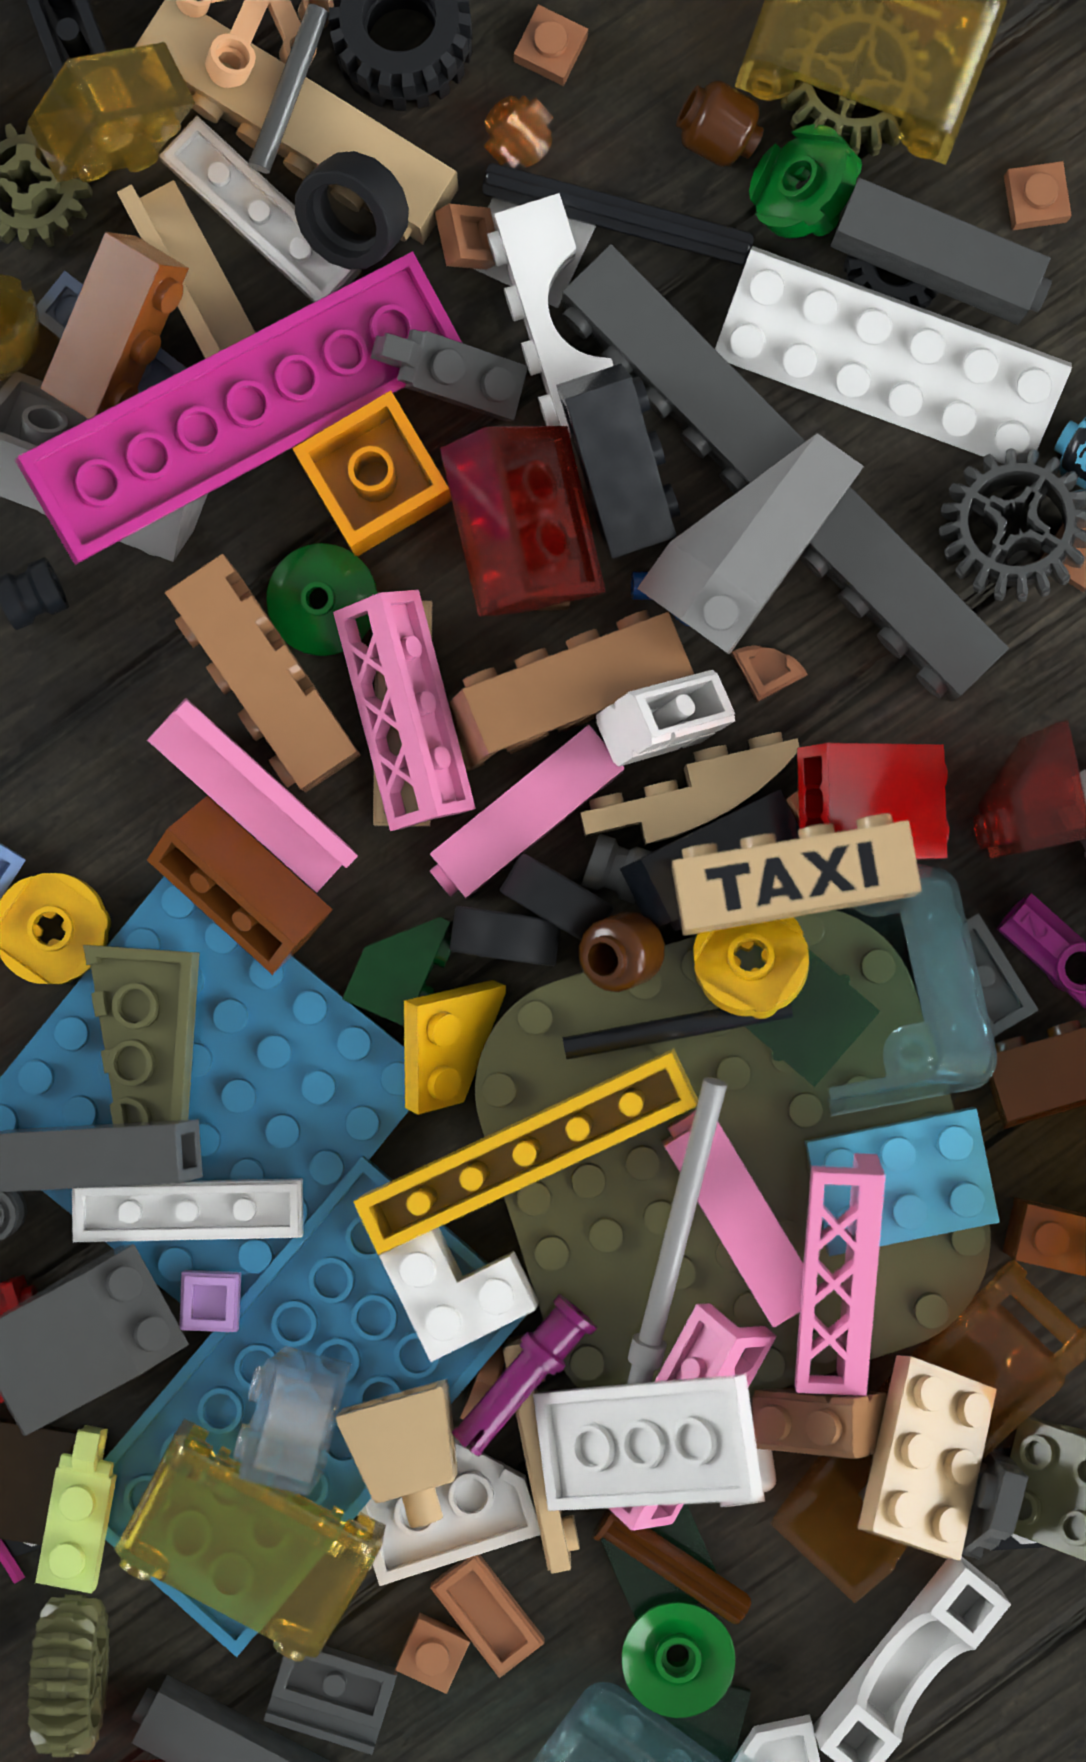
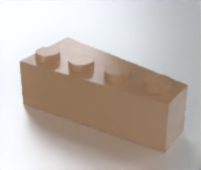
M221 554L165 592L181 615L174 621L193 648L201 644L212 660V663L207 665L206 668L213 680L224 694L232 690L243 705L244 709L237 714L255 741L265 737L276 753L274 757L269 759V762L287 788L296 783L306 793L361 756L238 571L224 554Z
M643 610L616 622L618 631L600 637L597 629L589 630L567 640L566 645L568 649L549 656L546 648H542L516 659L514 662L517 669L497 675L495 668L492 667L463 679L465 688L449 702V707L466 772L485 765L484 762L499 750L506 748L507 752L513 754L548 737L551 730L557 729L558 733H564L595 719L596 714L609 705L615 704V701L630 691L694 675L669 611L650 618L648 611Z

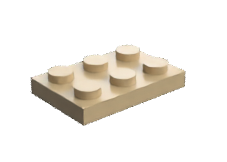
M896 1355L858 1529L946 1559L961 1560L997 1389L915 1357Z

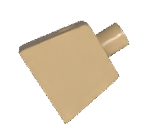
M443 1379L343 1408L336 1416V1421L375 1503H382L402 1497L410 1528L428 1525L442 1519L443 1514L435 1487L453 1482L458 1473L455 1437L452 1434L454 1427L448 1380Z

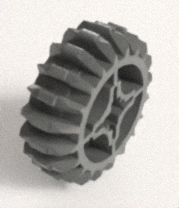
M1012 448L1006 450L1005 465L998 466L992 454L984 456L983 465L986 473L981 474L976 468L968 466L964 470V478L970 487L960 483H952L949 488V494L958 503L950 502L943 504L941 507V516L952 522L946 523L939 528L940 539L955 541L944 549L946 560L955 561L965 558L956 568V576L959 579H964L976 571L978 574L973 583V590L981 593L985 590L989 581L996 584L994 599L998 601L1004 599L1006 586L1017 587L1016 598L1018 602L1027 601L1028 585L1034 584L1037 592L1042 597L1050 594L1048 576H1051L1057 583L1066 585L1070 580V574L1064 564L1073 568H1081L1085 561V556L1076 548H1086V530L1081 529L1086 528V510L1079 509L1086 504V490L1069 492L1078 480V475L1075 471L1067 472L1060 478L1056 477L1060 468V460L1057 457H1053L1048 461L1045 468L1039 467V452L1035 449L1030 450L1028 453L1027 463H1017V453ZM1004 487H1027L1019 497L1013 500H1003L994 495L990 499L986 498L987 495ZM1045 496L1054 502L1062 516L1064 535L1061 540L1050 534L1051 527L1044 524L1037 515ZM1028 508L1027 532L1023 534L1021 529H1019V535L1011 534L1005 543L1006 519L1011 518L1014 523V516L1022 517ZM973 511L984 517L983 524L989 526L996 535L992 542V549L987 556L978 549L969 531L968 525ZM1028 550L1038 555H1041L1044 551L1049 554L1045 558L1029 565H1004L1014 553Z

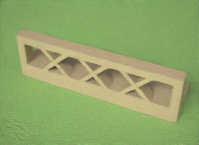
M173 180L140 198L132 184L118 191L117 194L141 239L189 268L182 284L184 290L178 308L205 359L254 334L255 331L175 181Z

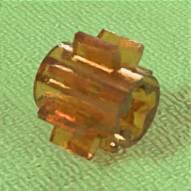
M525 95L521 96L519 100L515 96H508L500 100L490 110L485 119L486 132L491 138L485 143L484 147L500 164L507 162L512 168H515L518 163L522 167L532 166L541 160L551 147L552 132L546 125L550 123L553 116L537 98L529 101Z

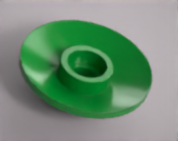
M311 544L293 551L277 566L268 585L267 609L272 624L283 640L290 646L307 654L330 656L343 652L333 612L376 595L378 592L372 573L358 556L337 545ZM317 588H323L328 594V602L321 609H314L309 602L311 592ZM368 614L356 618L361 640L371 628Z
M684 1601L662 1603L640 1615L627 1632L621 1654L624 1679L633 1696L652 1712L672 1718L695 1716L717 1704L725 1695L732 1682L736 1664L734 1645L722 1621L706 1608ZM673 1645H682L688 1650V1654L684 1660L674 1662L667 1657L668 1649Z

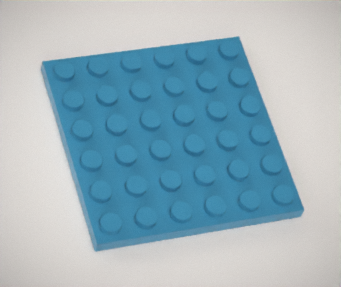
M166 877L160 880L108 944L111 947L200 952L188 1120L199 1119L203 1177L190 1181L303 1178V1220L305 1224L362 1156L369 1161L409 1111L405 1108L404 1045L354 1004L342 1000V994L294 955L272 975ZM91 969L82 976L0 1077V1131L113 1124L110 1110L113 1097L109 1073H104L101 1050L105 1049L100 1019L95 1017L91 993H94L95 989ZM72 1189L42 1190L72 1215ZM292 1238L112 1241L106 1243L113 1249L122 1245L134 1244L155 1283L180 1303L181 1276L184 1270L241 1272V1299Z

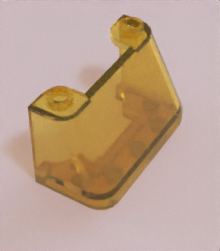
M765 0L742 61L735 87L751 93L758 99L769 101L788 96L793 90L796 80L892 114L903 119L899 128V138L911 154L921 159H931L946 165L1002 20L1007 0Z
M184 1418L115 1546V1551L122 1558L120 1566L129 1574L142 1580H150L151 1577H154L274 1641L273 1646L278 1652L292 1660L302 1662L305 1656L318 1657L380 1552L386 1525L360 1512L356 1521L348 1519L347 1522L341 1521L343 1509L333 1505L330 1511L230 1458L229 1456L232 1451L226 1447L221 1446L218 1454H214L212 1452L214 1448L205 1441L209 1431Z

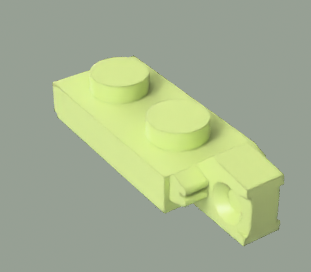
M85 1425L84 1428L78 1429L73 1454H61L59 1466L55 1471L35 1583L92 1593L96 1589L117 1474H113L114 1462L103 1460L108 1433L106 1428Z

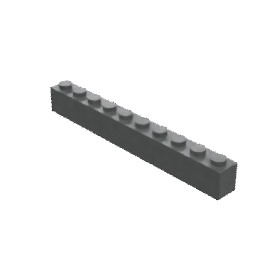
M612 244L562 291V307L566 310L562 316L566 323L583 339L591 335L605 349L601 356L611 358L613 366L621 363L633 379L637 377L642 379L649 399L650 409L662 419L669 414L682 427L683 431L680 433V437L684 443L702 459L708 454L723 469L719 476L734 494L806 442ZM851 487L848 488L799 557L802 563L815 576L822 578L826 574L841 589L837 596L852 614L858 618H862L866 614L881 630L877 637L884 647L899 659L906 655L920 669L916 674L920 683L939 699L945 695L952 702L960 697L1009 649Z

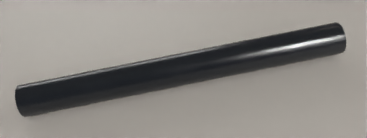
M789 1003L787 1006L777 1010L773 1016L766 1019H757L752 1016L734 1015L721 1008L566 1036L563 1037L566 1059L568 1060L793 1018L792 1005Z

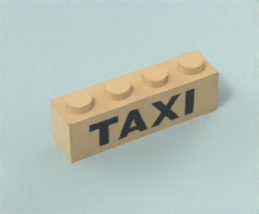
M880 814L856 820L858 829L835 833L833 824H821L799 829V839L776 843L775 834H762L741 839V849L718 852L717 844L715 843L682 849L683 859L673 860L671 868L683 936L915 897L922 889L909 820L893 823L892 814Z

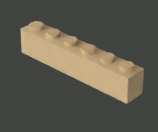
M164 0L133 48L144 69L141 73L142 76L153 86L165 93L170 94L174 88L190 98L189 105L205 119L217 123L222 118L238 128L236 131L237 136L254 149L285 63L251 43L250 45L255 52V64L247 81L233 88L218 86L211 80L206 70L205 59L213 40L221 34H229L231 30L206 14L198 18L189 17L179 10L176 0ZM222 63L224 66L234 69L231 65ZM305 77L277 152L285 158L283 164L296 176L304 179L322 161L337 152L356 151L375 158L393 173L405 193L409 207L408 227L400 240L406 241L410 236L419 243L424 244L437 224L435 212L449 204L459 189L457 171ZM329 184L333 188L330 192L332 196L347 208L359 212L361 207H364L372 212L365 201L351 189L337 184Z

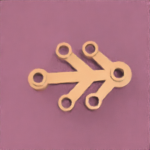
M176 0V4L185 15L198 18L208 12L211 3L225 0ZM244 0L230 33L217 36L207 53L205 66L211 80L223 88L237 87L247 81L255 64V52L250 44L267 7L283 40L279 50V57L281 62L286 64L301 24L300 20L302 21L307 5L315 4L329 12V8L334 7L333 0H302L298 7V16L290 0ZM328 18L324 28L329 24ZM316 48V50H315V53H314V56H313V58H312V61H313V59H314V57H315V55H316V53H317V48ZM222 63H227L231 65L234 69H230L224 66Z

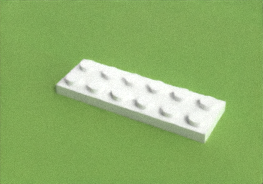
M754 246L750 250L715 350L732 365L984 457L992 454L996 461L1005 464L1006 450L1010 448L1016 450L1017 463H1027V456L1030 450L1038 449L1072 370V363Z

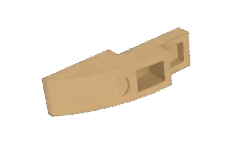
M776 732L749 739L750 749L728 754L726 745L696 751L693 753L695 762L686 764L683 768L687 788L679 789L677 780H671L644 787L645 798L624 802L622 793H615L589 800L591 810L580 813L584 835L588 837L639 825L644 846L699 828L729 812L758 792L774 778L797 753V748H799L798 738L783 741L781 732Z

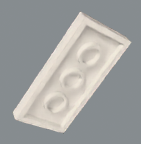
M746 1374L552 1390L533 1394L548 1511L743 1501L763 1496Z

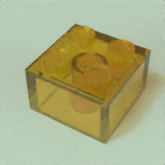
M161 42L68 59L27 123L57 183L80 178L82 182H92L102 178L110 171L128 168L130 172H138L152 166L159 159L158 153L168 139L180 131V123L194 106L195 101L166 43Z

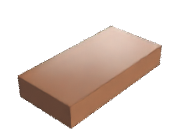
M480 1554L458 1561L431 1582V1590L499 1678L544 1644L543 1635Z

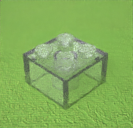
M285 1346L273 1357L267 1358L263 1367L257 1366L248 1396L249 1401L257 1403L255 1412L251 1417L249 1425L243 1423L234 1450V1459L242 1461L239 1479L304 1496L309 1495L325 1472L337 1423L336 1416L340 1411L351 1367L350 1362Z

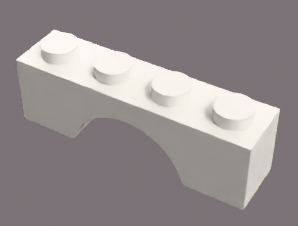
M560 193L494 213L495 231L488 233L487 239L496 267L506 264L513 286L504 288V293L513 321L523 319L530 340L522 342L521 346L531 376L540 373L547 394L538 397L545 424L548 430L557 427L562 441L571 438V434L556 385L611 367L613 362L611 358L591 356L570 346L557 332L550 317L548 307L549 291L559 273L575 259L577 249Z
M962 1556L960 1561L947 1559L813 1725L820 1750L835 1762H885L902 1741L907 1719L931 1680L953 1658L965 1651L975 1650L1011 1606V1603L999 1586Z

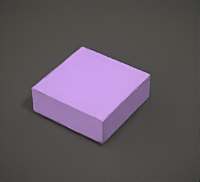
M184 1270L181 1276L180 1329L237 1332L240 1319L241 1272Z

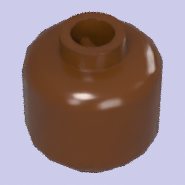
M722 81L710 82L704 88L697 85L685 101L676 123V127L682 129L681 138L683 146L720 167L730 166L740 155L746 159L750 158L756 150L764 131L763 127L757 125L759 118L758 103L753 98Z
M622 912L593 923L583 934L579 945V960L585 975L594 985L604 991L622 992L650 981L659 972L665 958V944L660 930L650 919L640 913Z

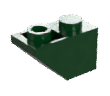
M439 917L365 946L342 1000L404 1026V1000L434 993L435 988L425 984L434 964L444 968L451 954V934L448 931L452 922Z

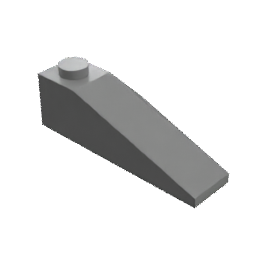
M818 433L673 539L637 589L730 655L864 466Z

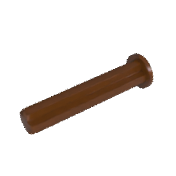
M609 1508L605 1510L592 1534L594 1540L599 1541L603 1537L730 1623L739 1624L743 1620L752 1603L750 1596L746 1592L651 1529L631 1531Z

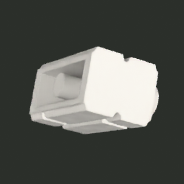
M712 669L630 691L615 701V704L609 705L596 714V723L613 763L620 767L672 752L681 747L685 748L699 744L714 735L715 732L735 721V712L718 673H715Z

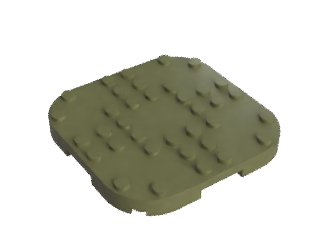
M837 910L794 917L798 921L808 944L809 971L802 990L791 1002L793 1018L566 1059L563 1037L719 1008L707 998L696 980L694 942L697 935L665 945V958L659 972L650 981L622 992L604 991L594 985L583 971L555 980L529 992L515 1002L493 1028L482 1050L475 1081L477 1113L484 1137L674 1048L698 1100L704 1078H716L727 1083L718 1122L803 1264L811 1177L804 1141L955 1111L914 984L904 962L892 945L871 926ZM754 946L750 952L740 949L736 956L741 960V969L750 971L753 968L761 969L766 964L761 959L763 949L758 946ZM697 1106L504 1196L534 1292L539 1300L543 1320L555 1308L553 1300L558 1294H561L582 1310L598 1327L593 1335L585 1334L564 1359L566 1366L563 1370L578 1388L622 1385L628 1382L632 1366L628 1361L632 1338L634 1334L640 1333L680 1176V1171L662 1141L671 1136L667 1127L682 1116L696 1110ZM697 1202L662 1338L667 1343L662 1366L660 1369L654 1370L651 1382H655L696 1304L710 1303L737 1327L765 1326L777 1336L748 1387L749 1399H752L755 1390L783 1389L794 1385L800 1312L776 1327H772ZM990 1224L879 1246L869 1360L914 1346L932 1338L950 1326L964 1312L977 1293L986 1272L991 1246ZM824 1245L819 1250L818 1259L833 1274L845 1264L846 1253L829 1256ZM818 1272L816 1286L824 1281V1278ZM833 1290L815 1305L814 1314L827 1328L840 1319L842 1297ZM814 1327L812 1341L820 1335ZM830 1344L810 1360L809 1375H825L836 1371L837 1352Z

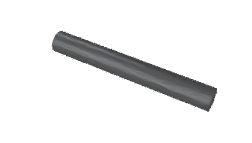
M307 5L248 165L259 172L269 174L329 16V12L318 5Z

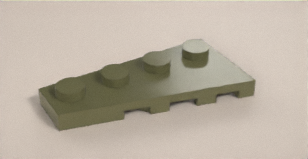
M83 945L86 965H91L95 989L91 996L95 1017L100 1019L105 1049L101 1050L104 1073H109L113 1103L110 1104L113 1124L188 1120L200 952Z

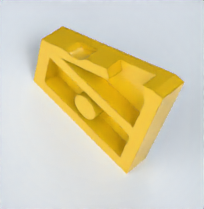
M489 980L404 1000L406 1109L419 1115L464 1103L477 1070L482 1050L492 1031L505 997L506 985Z

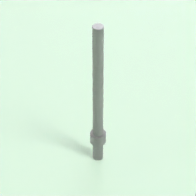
M707 1077L703 1080L640 1333L634 1334L628 1354V1361L632 1366L627 1384L651 1382L654 1370L660 1369L667 1346V1343L662 1338L727 1087L726 1082L716 1078Z

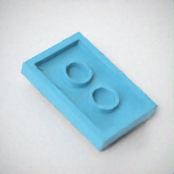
M974 1107L804 1141L810 1172L811 1166L853 1168L854 1153L878 1155L885 1173L879 1246L1000 1222L977 1109ZM824 1184L823 1204L836 1218L849 1209L851 1185ZM823 1217L821 1221L822 1231L829 1226ZM839 1234L825 1245L829 1256L846 1253V1242Z

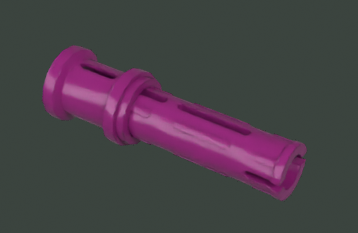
M558 1294L553 1300L555 1308L533 1333L527 1331L521 1338L522 1342L520 1343L522 1351L459 1426L452 1430L453 1436L465 1448L468 1444L471 1446L469 1450L474 1455L481 1456L485 1447L548 1373L555 1375L565 1368V1357L585 1334L593 1335L598 1329L596 1324L582 1310L563 1295Z

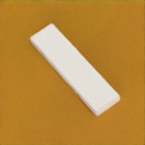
M198 116L159 155L164 165L313 303L349 285L361 273V269L348 270L331 264L316 253L300 232L295 216V206L257 170L251 168L243 157Z
M303 1178L194 1180L176 1184L73 1188V1242L302 1238L304 1236Z

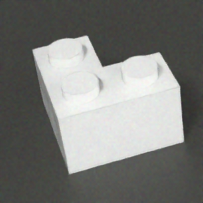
M439 1227L379 1255L430 1362L536 1310L539 1304V1300L514 1251L463 1276Z

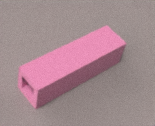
M590 725L586 726L433 850L430 855L438 864L429 871L450 897L459 890L468 899L519 858L521 853H525L620 776L625 768L623 766L618 767L613 763L605 743Z
M696 1110L671 1123L667 1127L671 1136L662 1141L680 1172ZM717 1122L697 1202L774 1328L800 1312L804 1264L719 1122Z

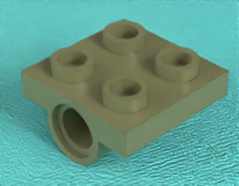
M1030 1415L1020 1416L1010 1458L1028 1476V1481L1013 1534L1086 1561V1430L1069 1425L1053 1424Z

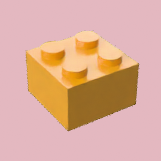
M391 390L292 448L300 465L355 556L365 553L452 501L448 485Z

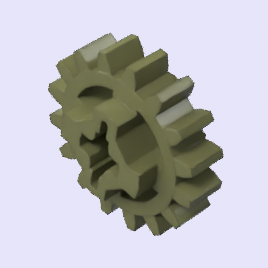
M29 121L25 134L20 135L11 123L5 125L7 139L0 142V197L4 202H12V209L15 215L12 217L0 209V239L2 242L9 244L15 235L18 234L22 246L25 249L31 250L34 238L41 236L47 246L52 247L54 246V231L60 229L70 237L74 232L68 220L72 216L85 219L87 216V212L78 201L79 199L93 197V191L89 184L81 180L91 174L89 167L84 160H76L80 152L72 140L62 144V136L57 128L52 126L43 137L35 121ZM45 154L57 160L62 165L65 174H59L57 169H47L48 164L45 160ZM37 178L40 183L31 184V179ZM29 187L28 193L23 194L20 188Z

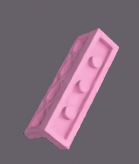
M419 590L382 592L334 611L339 637L390 831L404 829L432 819L457 815L476 809ZM366 614L369 616L373 631L369 647L361 642L356 618ZM376 671L384 675L387 685V692L383 702L375 696L372 684ZM390 726L399 731L402 746L398 757L389 750L386 737ZM405 781L413 786L419 808L418 811L406 814L401 796V790Z
M187 698L178 705L147 739L149 743L316 893L342 865L347 869L358 857L356 852Z
M854 1153L853 1168L811 1166L794 1382L796 1393L866 1396L885 1185V1173L877 1154ZM824 1184L851 1185L849 1209L838 1218L823 1204ZM823 1217L828 1222L829 1226L821 1232V1221ZM839 1234L846 1242L845 1264L832 1274L818 1259L819 1250ZM818 1272L824 1278V1281L816 1287ZM835 1290L842 1297L841 1315L838 1321L827 1328L814 1314V1309L820 1300ZM814 1327L820 1335L812 1341ZM830 1344L837 1352L836 1371L838 1376L809 1375L810 1360Z
M696 1304L655 1382L746 1374L747 1386L749 1387L777 1336L765 1326L737 1327L712 1304ZM684 1504L614 1507L609 1509L633 1531L673 1524Z

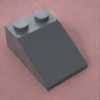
M134 1244L122 1245L116 1249H111L0 1315V1395L23 1436L40 1429L141 1375L189 1345Z

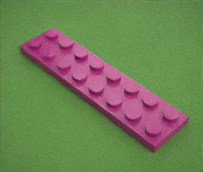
M412 251L19 455L15 462L76 565L299 445L390 390L394 394L405 388L406 384L397 380L400 368L371 359L376 336L381 337L385 333L408 339L409 331L414 329L422 332L429 331L460 343L462 341Z

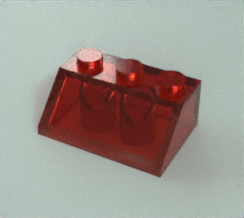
M567 426L484 427L440 448L479 617L522 613L606 592Z
M1068 720L1052 724L1022 737L979 802L981 815L974 816V829L980 848H988L990 859L1086 839V801Z

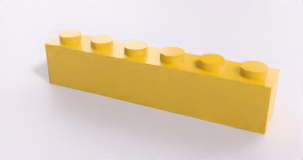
M673 1048L364 1193L354 1201V1205L377 1254L380 1255L697 1106L698 1098Z

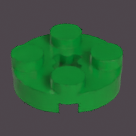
M815 124L802 126L792 131L791 133L796 139L788 142L782 149L775 143L763 155L753 173L749 194L750 201L756 205V216L771 232L780 237L799 238L813 233L815 236H824L830 233L838 224L839 213L853 193L857 177L862 169V162L847 142L831 127L819 124L814 129ZM810 176V179L802 188L798 190L795 188L798 181L807 180Z

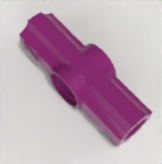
M1027 893L1003 917L996 930L1048 976L1054 987L1067 992L1086 1010V977L1080 983L1075 984L1069 980L1065 972V963L1070 955L1079 952L1086 958V941L1032 893Z

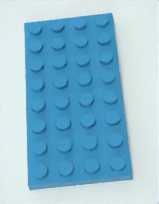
M364 1156L357 1161L304 1224V1236L302 1238H292L240 1299L239 1330L237 1332L213 1331L104 1459L105 1461L114 1462L113 1474H117L105 1540L236 1657L372 1498L336 1421L338 1413L348 1406L443 1379L448 1380L452 1404L526 1316L524 1315L430 1362L354 1205V1201L364 1193L392 1181L388 1175ZM445 1225L439 1227L463 1276L488 1264L486 1260Z

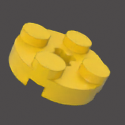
M41 873L19 880L7 890L0 900V957L13 973L29 982L36 984H66L82 977L91 969V965H86L83 945L107 946L111 927L110 915L106 911L98 893L86 882L72 875ZM59 914L64 919L61 927L66 933L62 940L53 938L46 944L40 939L44 930L38 925V922L43 916L53 919Z
M791 917L697 933L694 942L696 980L707 998L728 1013L738 1016H752L757 1019H766L773 1016L777 1010L787 1006L797 997L808 976V944L798 921ZM754 946L761 947L763 949L761 959L766 964L761 969L753 968L750 971L741 969V960L736 956V953L740 949L750 952Z

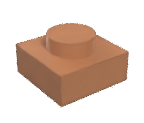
M538 5L514 52V62L564 86L588 38V28Z
M1063 161L1007 170L1004 175L1012 231L1068 222L1072 215Z
M449 203L435 212L446 266L484 270L495 266L487 239V234L495 231L490 208Z
M420 1612L396 1663L395 1671L447 1694L470 1644V1639L464 1632Z

